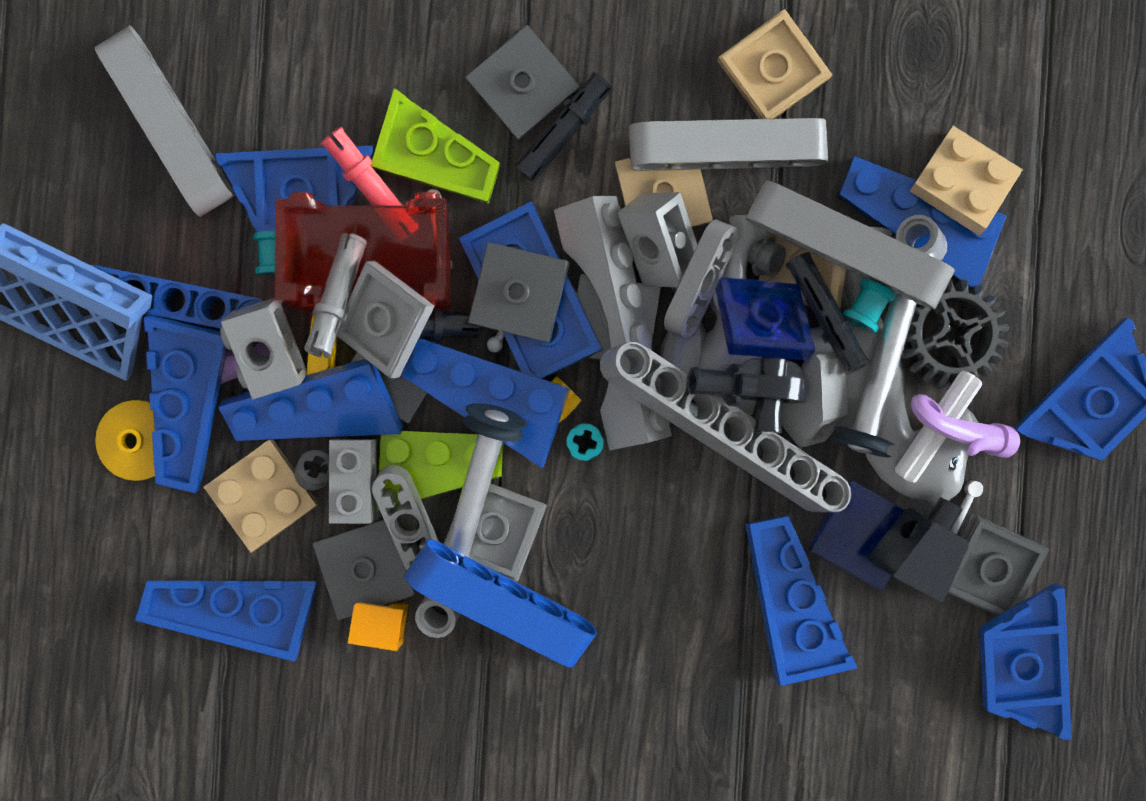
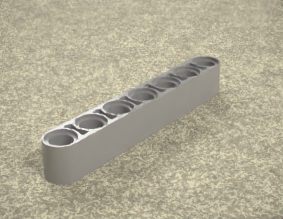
M628 342L613 347L602 355L600 370L603 377L609 383L800 507L810 512H840L849 504L851 488L842 476L777 433L754 431L756 419L736 406H728L722 397L689 394L687 391L688 374L646 346L637 342ZM622 354L626 355L630 360L631 369L629 373H626L620 365ZM657 377L663 381L665 386L662 396L655 388ZM692 399L696 402L698 406V414L696 418L691 414L690 411V402ZM725 422H727L731 428V435L729 439L724 434L723 427ZM758 444H760L763 449V457L761 460L757 455ZM791 465L795 470V477L793 481L790 477ZM823 487H824L825 490H826V499H825V501H824V499H823V497H822Z

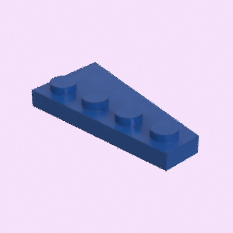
M854 156L851 159L837 197L879 227L882 226L885 229L892 230V234L895 236L900 224L906 218L913 215L930 217L937 224L947 241V252L941 261L955 269L954 278L957 280H968L969 290L975 285H980L1007 215L996 212L986 230L978 236L911 193L910 190L916 182L915 179ZM930 235L919 237L914 244V248L926 245Z
M154 315L144 316L145 332H148L149 351L146 352L147 369L151 371L152 385L149 399L150 410H153L155 428V431L152 432L155 484L196 493L201 488L227 348L222 341L221 332Z
M419 338L401 376L463 417L469 415L466 411V406L476 403L502 407L518 414L527 422V427L519 429L523 433V439L502 442L539 467L544 468L570 389Z
M367 359L306 375L299 386L253 400L250 392L223 399L218 406L236 441L401 434L403 424L377 367Z
M782 515L745 523L775 683L783 686L857 669L852 655L848 653L842 640V632L837 622L833 620L826 605V597L821 586L816 583L810 570V562L789 516Z
M147 581L135 621L294 662L298 657L319 582Z

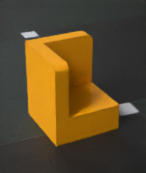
M357 602L353 607L348 644L397 651L403 644L409 604L393 602L389 606Z

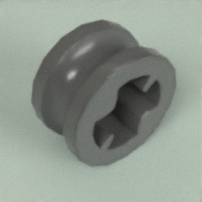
M311 450L304 453L294 469L296 482L302 488L309 491H317L324 488L329 482V455L320 450ZM311 463H316L320 465L318 471L323 470L324 473H319L317 478H312L308 476L310 470L305 471L304 468H309Z

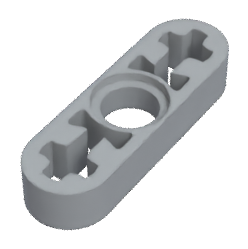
M717 219L710 222L706 227L666 312L664 327L667 331L687 339L697 330L737 245L738 229Z
M390 465L380 470L373 483L372 492L404 567L408 570L418 552L416 541L422 538L419 544L420 549H422L427 540L431 539L438 542L439 540L410 473L400 466ZM388 479H390L394 485L401 484V487L398 491V498L400 504H398L396 507L394 506L397 501V497L395 495L394 490L392 488H384ZM402 514H411L419 521V527L413 531L404 530L399 526L397 517Z

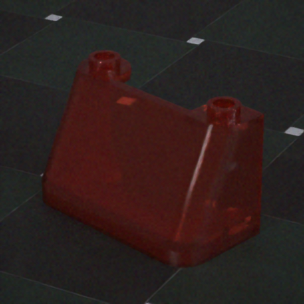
M293 192L289 194V199H276L275 301L289 309L313 311L315 304L320 303L341 235L347 233L349 235L348 240L350 239V234H355L367 242L351 293L366 261H376L432 303L434 308H442V311L452 309L448 201L446 198H440V194L435 192L415 193V199L407 201L406 205L325 206L322 202L315 200L314 194L307 192Z

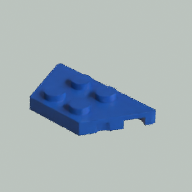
M356 146L363 156L368 155L371 160L373 159L375 152L373 146ZM326 148L216 153V161L226 173L233 186L234 193L239 202L245 207L248 218L256 232L286 231L294 234L342 231L359 193V189L352 180L347 182L343 177L344 170Z
M1122 318L1013 427L1019 435L1102 461L1146 417V358L1144 353H1139L1132 333L1135 326L1130 318Z
M1056 583L1051 584L979 627L983 706L990 713L1004 718H1014L1020 724L1036 729V727L1054 733L1063 740H1072L1065 588Z

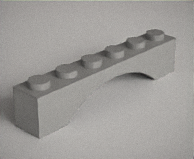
M592 196L555 209L554 213L563 250L578 263L590 279L601 300L608 323L611 348L628 342H637L652 350L651 333L646 326L641 305L642 294L637 286L632 266L633 255L627 244L626 236L617 213L621 210L618 205L617 196ZM622 354L620 365L626 373H629L631 369L630 360L626 355ZM657 377L655 381V388L657 392L662 396V391L660 387L661 379ZM608 382L607 393L600 412L609 451L650 443L672 436L669 426L670 421Z

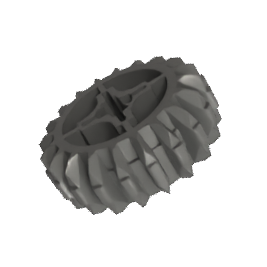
M950 279L935 309H932L934 312L931 316L934 324L933 330L930 335L923 339V323L931 309L916 304L917 307L915 308L905 341L908 349L902 351L901 359L914 358V361L908 366V370L911 373L924 368L920 377L922 382H930L935 376L936 387L945 388L948 382L952 385L961 371H967L979 378L978 373L982 376H990L992 369L988 362L998 364L1003 360L995 349L1007 348L1009 343L1004 339H999V333L1008 331L1010 327L1007 324L998 325L996 318L1002 317L1005 314V310L1003 308L996 310L990 308L996 300L994 295H988L981 299L983 286L978 284L969 290L968 280L961 279L957 281L954 287ZM946 301L962 304L975 317L966 320L961 319L953 308H948ZM966 326L965 329L958 331L953 340L936 341L944 337L945 333L950 331V328ZM980 330L979 346L971 358L970 354L973 351L970 340L972 335ZM942 348L947 352L950 359H955L958 367L952 368L940 364L927 351Z

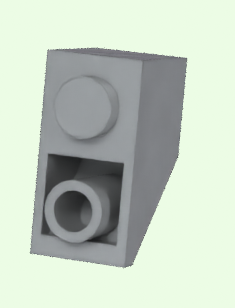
M834 351L823 354L817 352L807 358L802 364L801 368L804 377L808 380L807 403H783L781 425L799 448L825 442L835 429L833 427L839 426L848 415L847 375H845L844 369Z

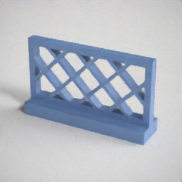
M4 223L1 224L0 292L4 294L14 309L12 310L0 304V320L127 381L133 375L142 316L151 307L152 295ZM2 269L14 274L17 279L9 281ZM22 285L34 303L26 305L15 287ZM39 287L51 292L53 297L46 299ZM59 303L70 321L62 322L52 308V305ZM75 304L88 310L90 315L82 316ZM39 310L50 327L39 323L32 312ZM97 322L107 338L99 340L88 324ZM112 322L127 329L126 333L119 334ZM76 328L86 344L84 345L76 341L68 330ZM113 346L122 362L111 358L105 347Z

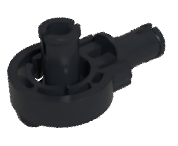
M758 357L750 358L743 364L733 363L725 371L692 367L687 376V391L693 395L703 394L722 397L726 404L732 407L737 406L740 403V399L757 401L754 431L782 433L783 403H807L808 380L805 379L801 367L794 362L779 358Z

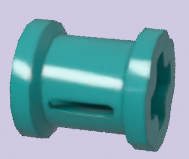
M261 231L254 233L253 236L254 240L258 242L259 266L255 268V275L282 276L293 274V267L288 265L287 241L291 239V233L286 231Z
M863 278L859 283L861 288L850 310H844L843 315L846 321L851 320L857 328L874 334L879 328L876 323L888 302L894 301L896 295L887 287L870 279Z
M582 423L571 429L567 436L566 444L573 457L578 460L588 461L600 454L604 440L597 427L592 424ZM584 430H589L592 432L591 439L597 441L595 448L588 447L586 453H581L578 451L579 444L573 442V438L575 435L582 436Z

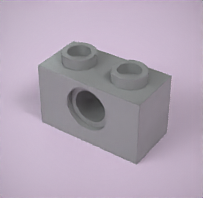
M642 193L617 212L643 286L678 287L697 248V242L681 193Z
M278 297L231 311L221 321L222 327L220 332L222 341L228 350L233 351L238 363L236 372L239 382L243 388H248L252 400L299 386L307 375V369ZM253 342L264 343L270 351V356L259 355L253 348Z
M379 439L329 440V523L371 524L378 520L377 503L373 496L372 486L379 473Z

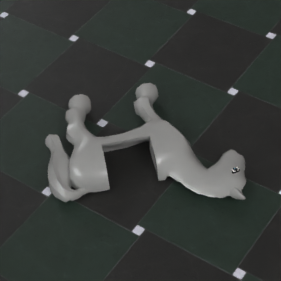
M735 215L729 219V224L738 229V241L709 303L717 317L713 329L706 332L701 320L697 330L691 337L684 339L667 331L661 345L660 356L686 374L689 373L692 367L725 371L733 363L743 364L750 358H762V350L813 355L817 352L822 354L833 352L830 343L825 344L821 338L824 332L820 326L774 328L759 319L750 305L746 290V271L752 247L757 242H763L767 238L768 232L748 222L745 219L747 215ZM871 227L885 235L892 237V230ZM846 270L844 289L848 310H850L861 290L859 283L863 277ZM671 287L675 295L678 287ZM879 317L876 323L879 328L874 334L856 326L852 330L870 363L847 375L848 415L839 425L841 427L853 429L884 325L881 317ZM900 358L877 435L894 443V445L887 448V454L891 457H881L868 453L866 457L879 477L892 488L912 499L927 500L934 508L940 497L950 501L951 498L961 491L965 478L966 463L969 457L966 451L970 445L946 438L915 483L905 480L895 472V467L922 429L913 431L910 426L903 393L905 373ZM661 380L660 387L663 395L665 391V386L663 381ZM740 399V403L736 407L751 416L756 401ZM690 402V411L695 418L698 414V406L696 403ZM968 408L960 417V420L979 423L975 415Z

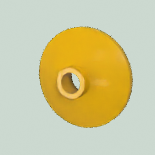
M142 400L122 402L111 408L98 425L95 438L98 456L103 465L120 478L138 481L155 476L152 432L155 431L154 414L153 410H150V402ZM130 433L134 434L137 438V444L134 448H129L125 442L127 435Z

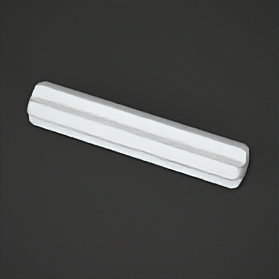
M961 371L938 404L943 414L960 419L981 388V380L967 371ZM924 425L895 467V472L911 483L917 482L947 437L935 433Z

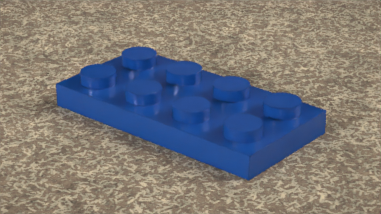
M532 201L459 238L478 280L488 242L560 259ZM568 274L550 343L503 332L521 372L540 379H545L603 351Z

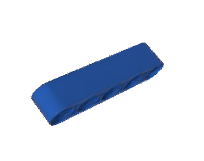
M91 265L134 287L141 283L144 286L145 292L152 295L151 307L146 314L221 329V321L231 311L264 301L240 294ZM182 291L185 296V304L181 310L175 312L171 306V300L176 292ZM222 299L225 304V313L220 319L214 320L210 313L211 306L216 300Z
M430 539L426 541L404 574L405 581L417 592L566 667H573L597 635L594 626L579 614L436 540Z

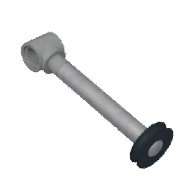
M913 215L906 218L896 232V240L914 248V244L919 237L930 235L926 245L915 249L942 260L947 252V241L937 224L925 215ZM894 293L896 295L894 301L890 302L853 429L835 426L833 428L837 430V436L834 439H830L854 451L887 458L891 457L887 454V448L894 445V443L877 435L917 304Z
M482 403L466 406V411L469 415L462 420L463 424L477 433L478 436L446 546L468 557L502 441L512 442L523 439V433L519 429L527 427V422L518 414L502 407ZM425 596L416 611L415 621L422 633L429 637L440 638L452 632L461 614ZM433 606L443 608L447 615L439 614L434 610Z

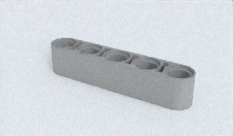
M129 25L95 46L99 59L191 209L199 217H202L233 198L235 193L229 181L138 33Z
M821 118L650 121L635 123L629 126L631 169L637 171L809 167L828 162L826 120Z
M764 181L745 218L751 224L854 274L877 282L892 292L930 309L936 308L955 272L954 268L939 259L772 181Z

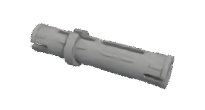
M347 233L341 235L320 303L315 304L312 313L316 316L304 349L317 357H322V352H324L323 356L325 358L331 357L339 327L345 324L348 315L344 313L367 245L365 239L355 234H350L349 240Z

